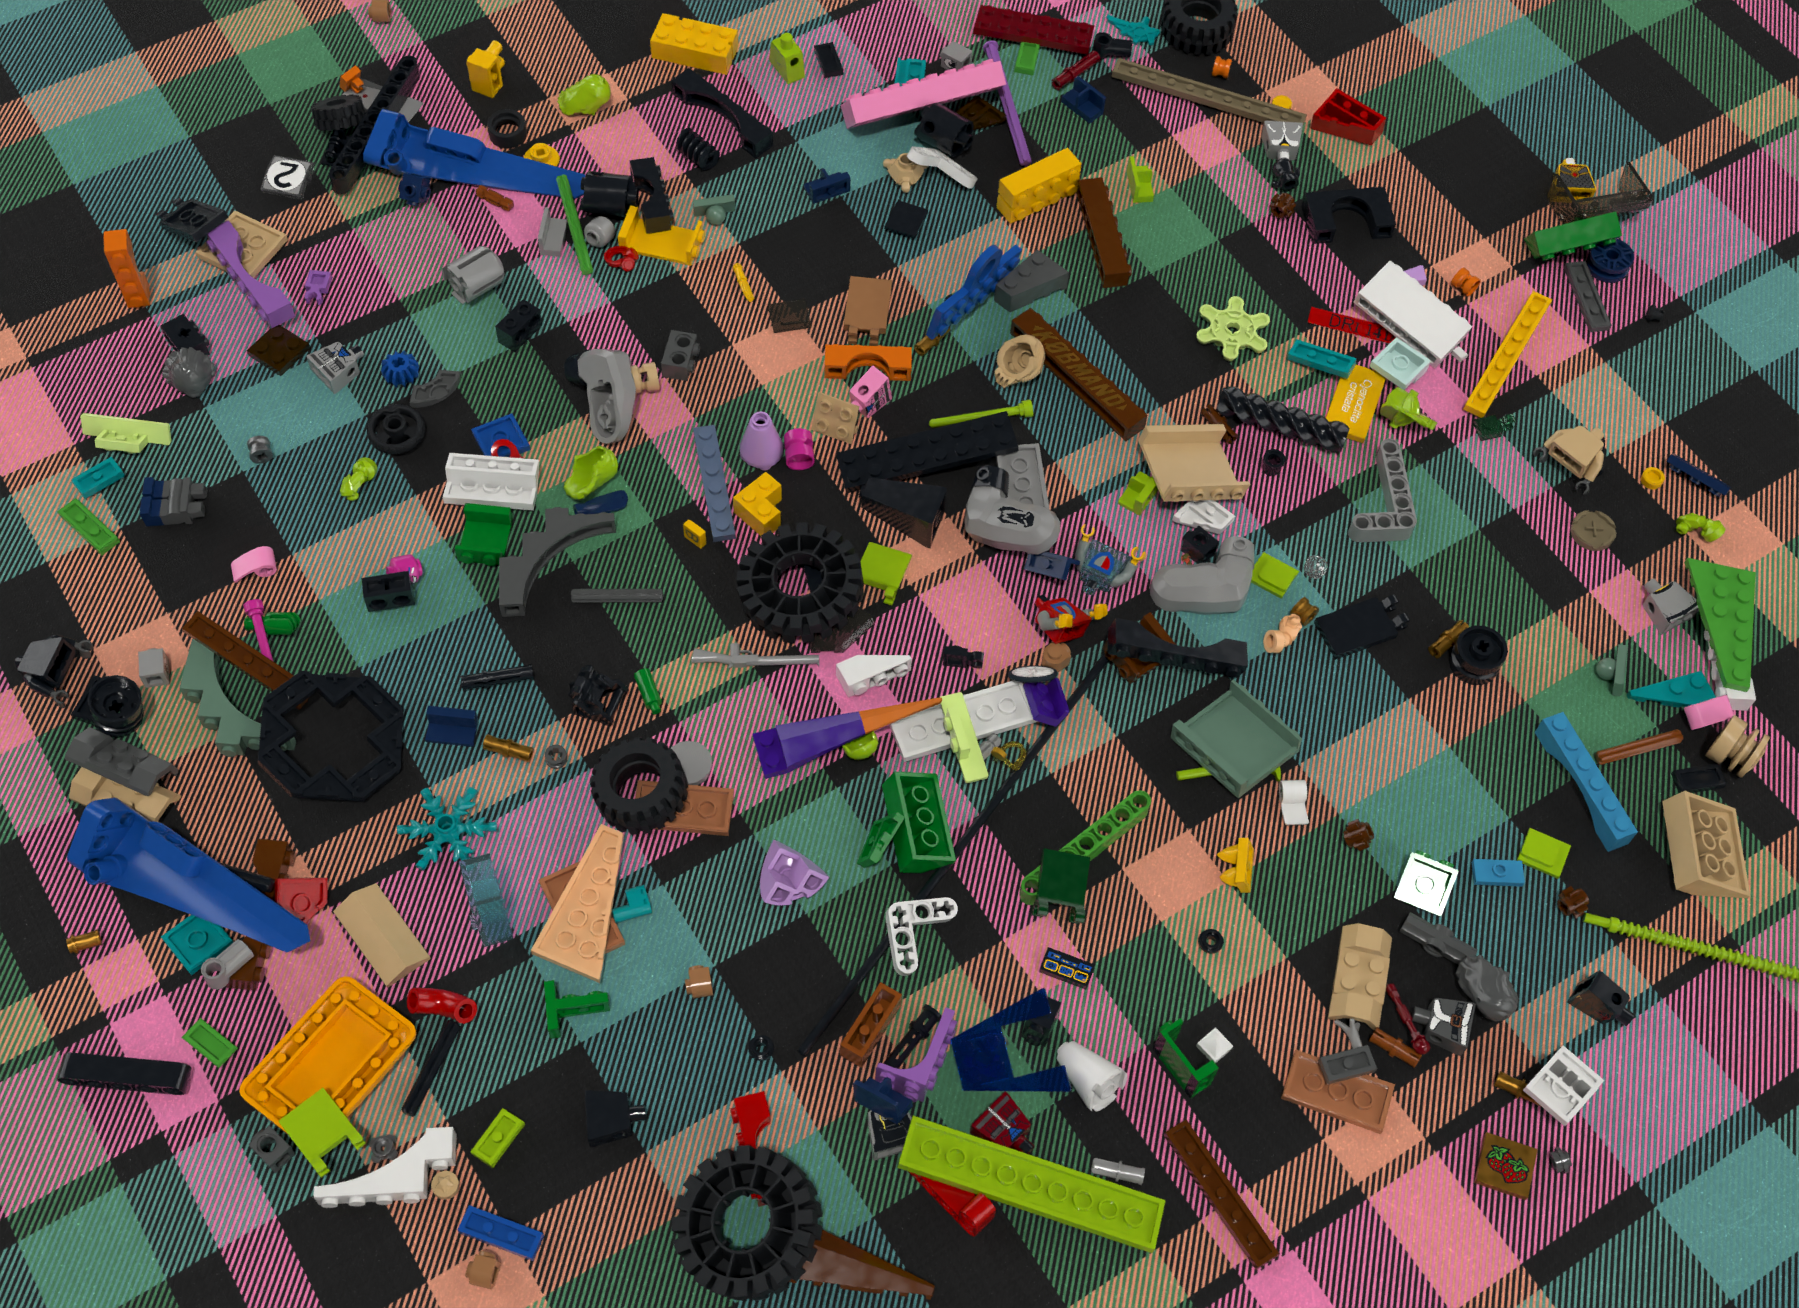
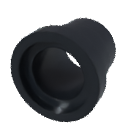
M1277 449L1266 451L1263 456V472L1268 476H1276L1285 464V455Z

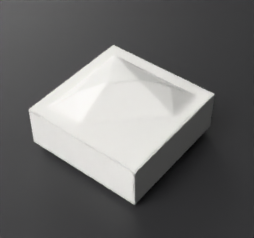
M1215 1027L1197 1043L1196 1047L1210 1061L1213 1060L1217 1063L1232 1050L1233 1045Z

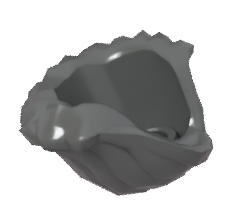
M181 347L180 351L170 353L164 362L165 367L162 373L167 384L191 398H196L205 391L212 377L215 376V364L211 362L208 355H204L200 350L196 351L192 347L188 349Z

